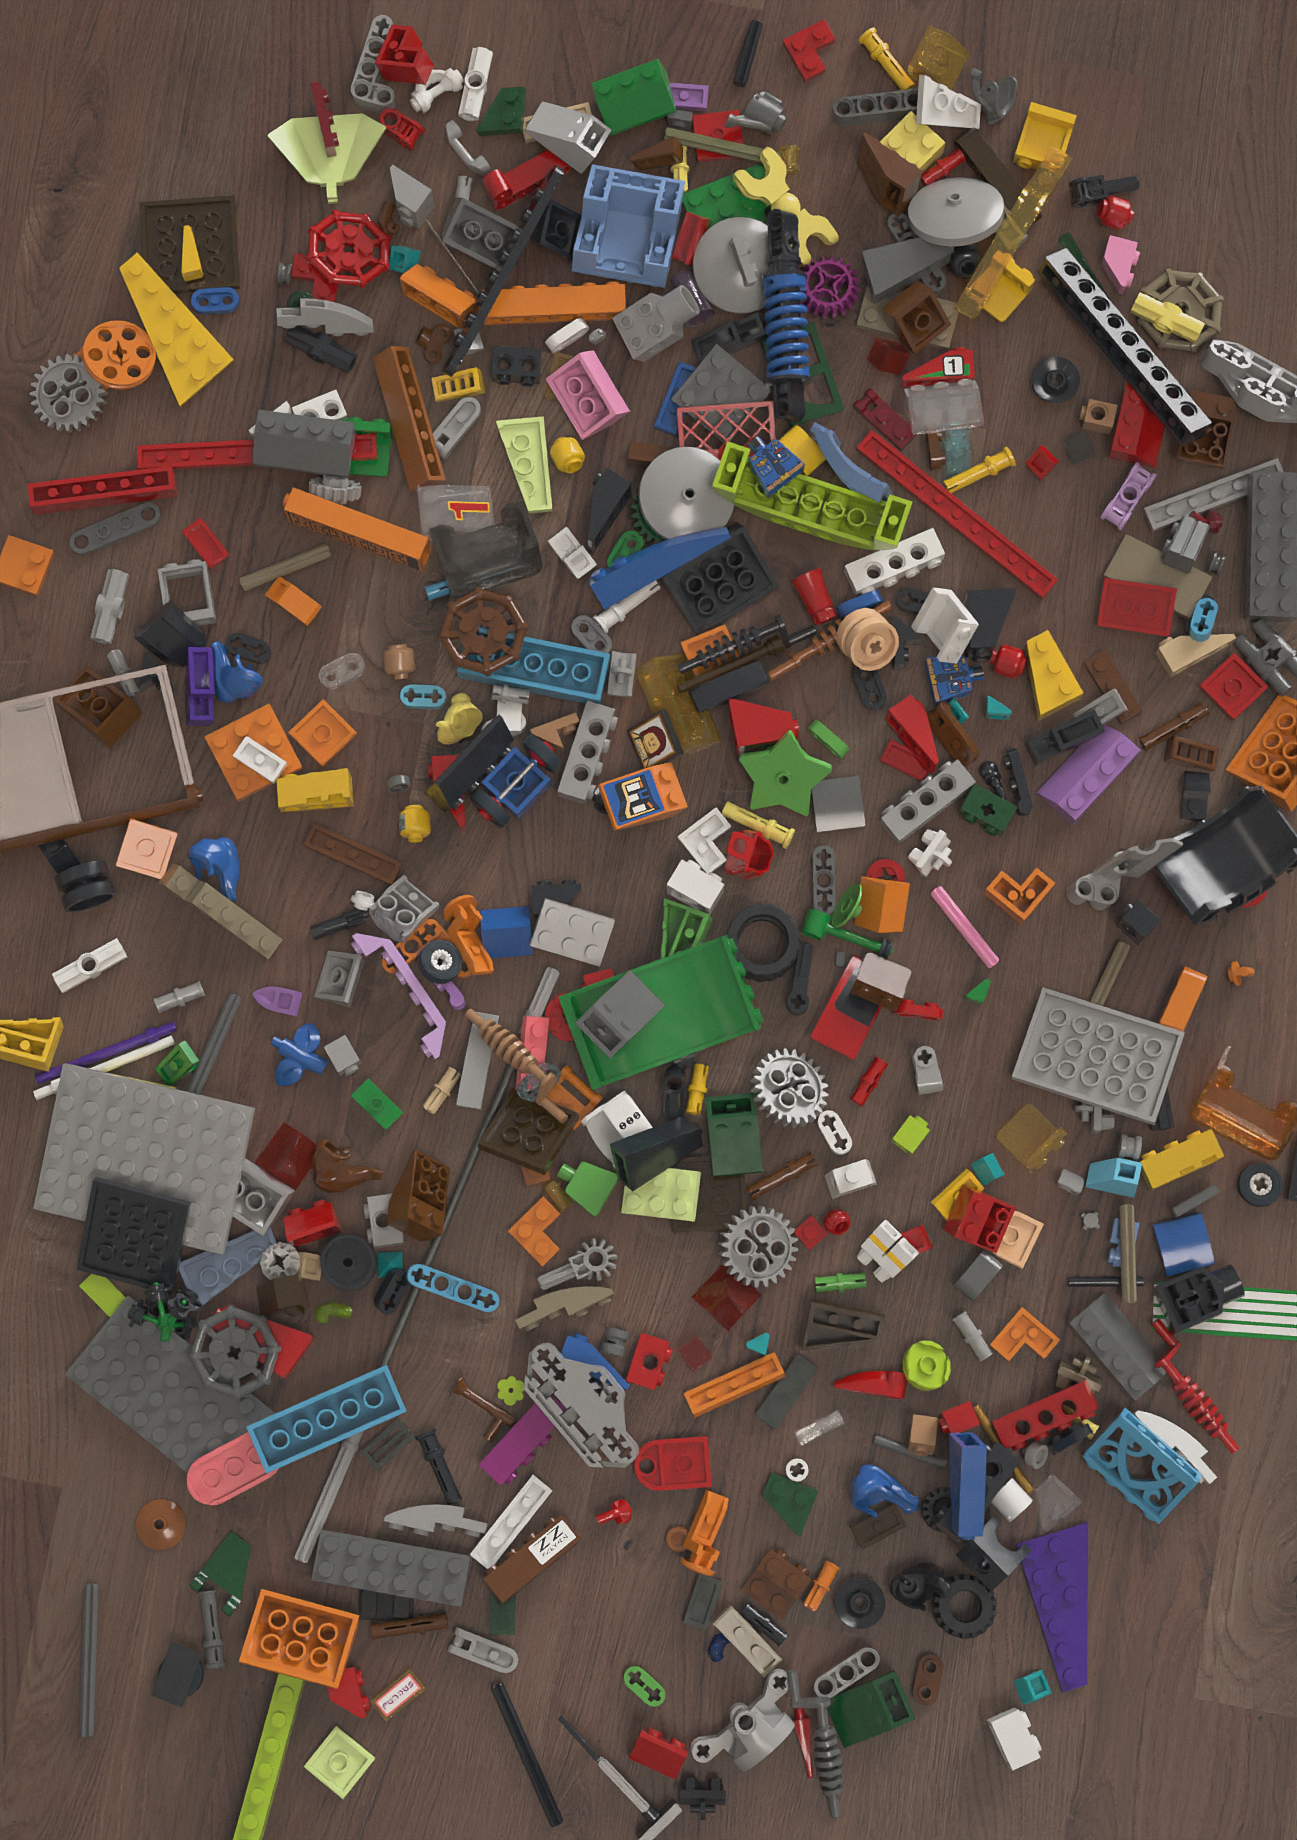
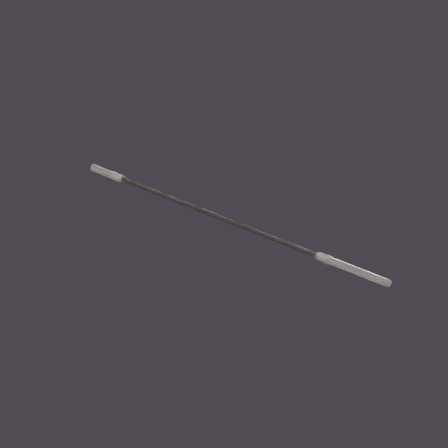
M551 967L546 968L525 1016L543 1017L542 1014L560 974L558 970ZM508 1064L445 1211L443 1236L433 1239L423 1262V1265L431 1268L477 1161L481 1151L478 1148V1142L497 1114L515 1072V1068L511 1064ZM420 1269V1272L415 1282H417L418 1279L426 1280L427 1276L421 1274L422 1269ZM413 1286L378 1368L385 1365L389 1366L420 1294V1288ZM364 1431L342 1440L339 1453L294 1555L296 1560L303 1563L309 1561L352 1458L358 1450V1444Z

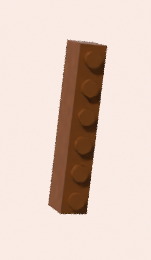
M390 346L373 357L409 490L428 492L446 481L409 347Z

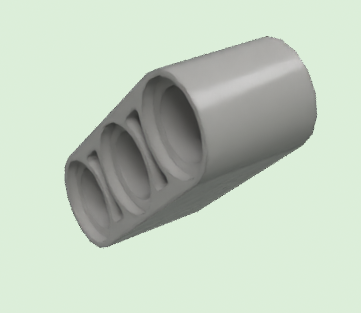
M870 1647L859 1649L818 1676L813 1683L814 1692L819 1697L831 1698L878 1666L880 1657L877 1651ZM867 1651L872 1652L874 1655V1662L870 1666H864L861 1663V1655ZM845 1665L853 1669V1676L849 1680H843L839 1675L840 1669ZM824 1679L829 1680L832 1684V1689L827 1694H822L818 1690L819 1682Z

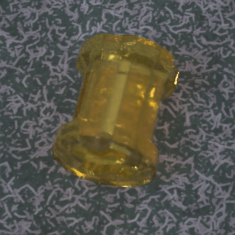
M796 145L781 146L779 153L782 154V160L786 165V175L800 173V166H798L800 147Z

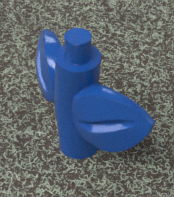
M312 1023L301 1026L295 1032L292 1041L284 1038V1040L277 1037L273 1038L270 1045L277 1048V1053L285 1057L277 1065L275 1075L277 1085L288 1086L297 1083L302 1078L305 1069L319 1075L323 1074L329 1060L312 1054L316 1052L321 1042L319 1031Z

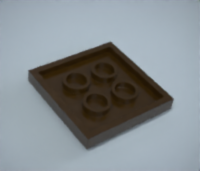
M512 1088L478 1142V1148L545 1175L578 1122L579 1113L556 1105L568 1115L567 1120L564 1123H560L545 1108L536 1103V1096Z
M711 1156L685 1157L670 1167L671 1169L701 1172L695 1222L673 1219V1233L727 1231L729 1229L725 1226V1223H734L732 1215L740 1218V1210L747 1212L745 1174L713 1177Z

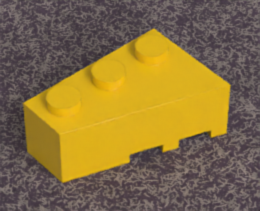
M1048 630L1028 640L1024 646L1025 656L1028 657L1027 667L1036 706L1037 721H1040L1080 700L1083 691Z
M348 768L311 772L298 776L296 774H286L282 778L277 779L278 808L280 812L354 807L352 777Z
M56 1017L48 1020H37L35 1018L27 1021L0 1020V1059L49 1072L64 1028L61 1018Z
M1212 1129L1203 1133L1199 1130L1186 1136L1187 1140L1182 1143H1178L1177 1140L1165 1145V1150L1158 1154L1154 1150L1142 1155V1161H1140L1142 1163L1141 1174L1149 1191L1210 1165L1224 1157Z

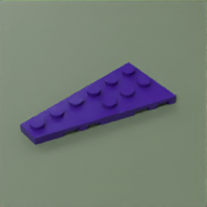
M1088 1522L1015 1544L1017 1549L1021 1545L1026 1544L1032 1550L1021 1564L1062 1692L1087 1685Z

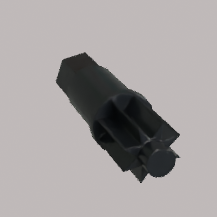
M356 909L310 926V930L314 940L364 924L366 923L365 918L369 916L367 910L362 912L361 909Z

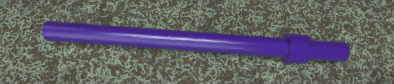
M171 1022L156 1029L151 1027L146 1029L143 1034L67 1062V1064L84 1067L144 1043H154L159 1041L160 1037L177 1031L175 1023ZM63 1064L49 1069V1072L44 1071L36 1074L35 1079L37 1083L40 1084L61 1076Z

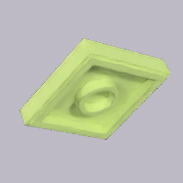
M336 1726L304 1767L339 1797L344 1799L376 1758Z

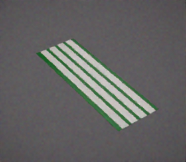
M1155 1281L1154 1287L1164 1282ZM1243 1287L1245 1296L1223 1305L1221 1315L1179 1333L1297 1341V1291ZM1154 1294L1153 1322L1159 1318L1171 1332Z

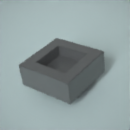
M676 110L677 112L668 115L669 127L685 131V129L691 130L693 112Z

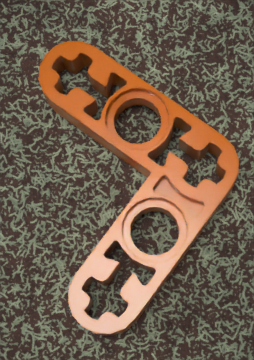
M427 919L407 938L405 943L399 942L395 945L397 950L401 949L403 955L409 958L405 961L408 966L418 958L417 953L425 946L415 935L419 933L420 936H423L426 933L425 927L427 925L429 927L435 926L436 928L434 929V936L428 934L423 938L427 942L426 944L434 940H444L455 946L450 935L437 921ZM411 940L416 941L419 945L418 950L412 954L405 950V944ZM384 958L382 959L384 970L388 974L395 975L398 971L397 968L395 969L393 966L388 968V963ZM468 966V971L464 972L461 970L457 975L458 978H467L472 974Z

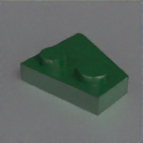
M524 86L501 88L477 128L479 136L523 133L527 93Z
M771 1472L762 1497L794 1533L801 1537L818 1491Z

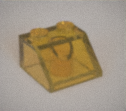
M928 25L911 59L907 75L919 81V75H926L932 81L943 84L952 91L970 53L951 34Z

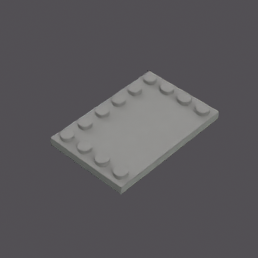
M1043 987L1020 1051L1012 1080L1155 1125L1185 1032Z

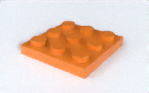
M270 704L204 736L238 802L273 784L233 758V754L246 736L287 762V766L278 779L282 778L283 775L293 774L303 769Z

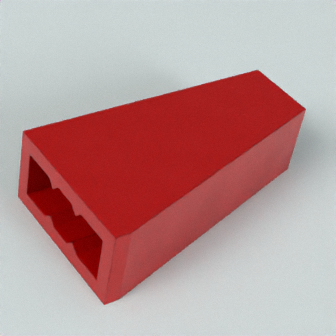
M225 1305L223 1309L219 1307L214 1315L227 1309L228 1306ZM228 1319L213 1328L220 1332L230 1327ZM237 1319V1326L250 1330L253 1326L251 1323ZM266 1319L278 1346H281V1352H279L273 1371L282 1378L287 1379L315 1338L310 1334ZM258 1330L255 1335L261 1347H266L267 1344L260 1330ZM262 1353L259 1361L265 1365L268 1354Z

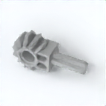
M595 1238L591 1239V1248H589L587 1243L583 1242L582 1246L587 1250L585 1253L577 1250V1255L568 1258L569 1264L538 1277L542 1290H547L574 1277H577L578 1281L586 1277L588 1280H591L593 1273H596L597 1281H601L600 1272L602 1271L607 1277H610L611 1274L606 1268L616 1269V1265L610 1263L609 1260L617 1259V1255H608L614 1247L610 1245L604 1250L603 1248L606 1244L604 1239L601 1240L599 1247L596 1246ZM600 1253L603 1256V1263L600 1266L595 1267L590 1264L589 1259L592 1254Z

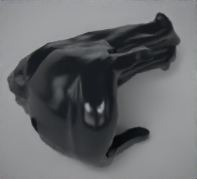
M920 1562L918 1565L904 1569L890 1583V1593L894 1599L901 1602L904 1606L919 1609L923 1612L926 1611V1606L923 1603L929 1600L933 1593L936 1592L944 1599L949 1596L951 1586L945 1581L944 1569L928 1562Z

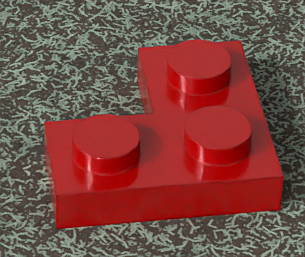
M825 19L783 40L785 49L805 83L826 72V68L817 51L835 43V37Z
M295 253L291 273L292 279L314 282L311 299L336 303L339 284H328V280L312 264L307 262L306 254ZM326 260L323 261L331 271L334 270Z

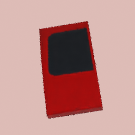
M854 954L810 1037L811 1040L852 1061L855 1060L882 1008L878 1004L850 993L864 960Z

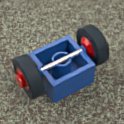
M529 735L522 743L532 759L529 760L514 747L481 782L483 789L491 796L479 789L470 798L477 807L479 815L487 822L490 820L500 828L504 827L510 820L503 807L519 820L551 786V779L537 766H542L549 772L554 773L562 764L554 753L555 750L546 741L542 742L533 735Z

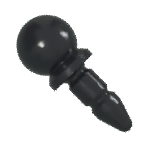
M993 761L983 762L979 767L980 776L985 779L987 785L992 786L997 796L1005 800V789L1000 782L1002 776L998 772V766Z

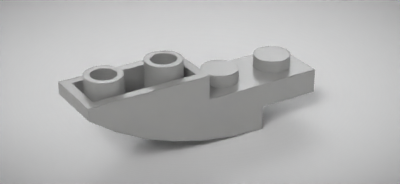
M300 299V308H276L277 326L284 328H294L297 325L316 328L320 325H325L326 334H331L332 336H342L344 333H354L355 335L363 336L368 333H374L373 320L370 317L339 303L319 299Z
M451 1505L410 1507L391 1513L384 1518L385 1522H389V1528L403 1531L404 1526L414 1528L413 1533L428 1536L429 1532H435L437 1523H441L440 1529L455 1532L456 1527L463 1528L466 1535L479 1537L480 1532L486 1533L488 1523L464 1518L466 1508Z

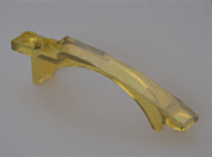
M1053 146L1050 148L988 248L956 304L955 310L973 320L977 319L983 307L988 303L1000 277L1029 227L1045 204L1056 193L1059 181L1072 161L1071 156Z

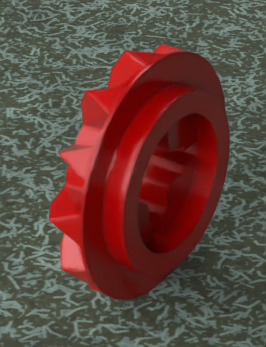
M881 859L874 862L869 867L866 877L879 879L882 877L883 869H885L887 876L896 877L892 881L905 882L903 868L897 862L890 859Z

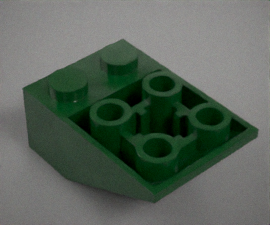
M754 1093L705 1097V1118L713 1177L763 1172L756 1101L753 1100L755 1098Z
M894 1670L831 1697V1705L827 1707L844 1748L916 1719L897 1673Z

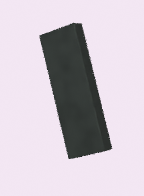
M798 1354L786 1370V1377L779 1380L755 1416L776 1430L819 1368Z

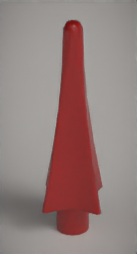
M804 1708L794 1709L795 1718L792 1721L795 1723L794 1728L803 1753L807 1776L812 1779L814 1775L811 1760L809 1716L805 1717Z

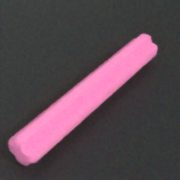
M941 886L935 888L931 892L932 898L988 968L994 967L999 962V958Z

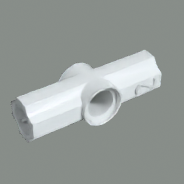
M477 47L472 50L458 116L466 121L473 122L479 120L483 97L487 91L486 84L493 52L487 48ZM474 81L481 83L478 87H472L470 84Z
M116 938L91 953L81 955L78 960L53 973L52 976L61 992L65 993L90 978L98 977L102 971L128 957ZM89 960H94L96 962L95 968L92 971H85V963Z

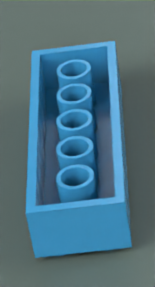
M479 628V632L476 634L486 638L488 637L487 632L490 629ZM509 633L506 639V646L512 648L515 634ZM525 637L519 655L521 658L518 662L513 661L491 673V676L486 677L482 673L460 667L457 668V675L460 679L489 685L496 684L498 686L508 684V687L530 689V693L583 704H586L588 700L601 705L610 665V654ZM503 651L489 657L490 663L506 654ZM469 654L467 660L483 664V658L478 655Z
M387 1365L246 1427L267 1474L407 1411Z

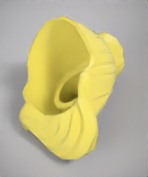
M466 693L454 695L451 699L452 706L447 710L444 721L436 723V726L439 727L437 731L438 741L442 744H455L463 738L472 736L483 719L482 712L471 703V698Z

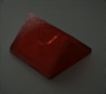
M284 1122L255 1163L296 1191L313 1168L311 1159L316 1149V1144Z

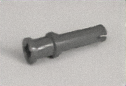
M215 1590L199 1593L205 1641H202L203 1644H201L205 1650L206 1665H204V1670L227 1667L223 1660L222 1646H224V1641L220 1639Z

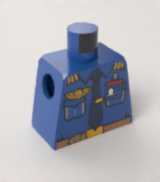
M757 436L748 443L749 448L754 453L749 459L748 465L767 498L804 472L805 464L779 440L775 439L766 445Z
M964 656L960 657L957 664L940 662L937 657H928L925 660L934 708L941 701L949 703L953 698L957 700L970 695L973 690L971 682L984 680L982 666L968 668L967 660Z

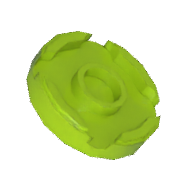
M923 1340L911 1345L904 1354L902 1362L906 1379L913 1387L921 1391L937 1389L945 1384L951 1372L950 1359L945 1355L944 1349L939 1344Z

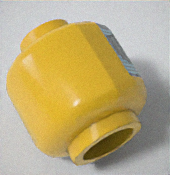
M421 805L406 806L399 814L400 835L412 843L423 841V838L431 833L430 813Z

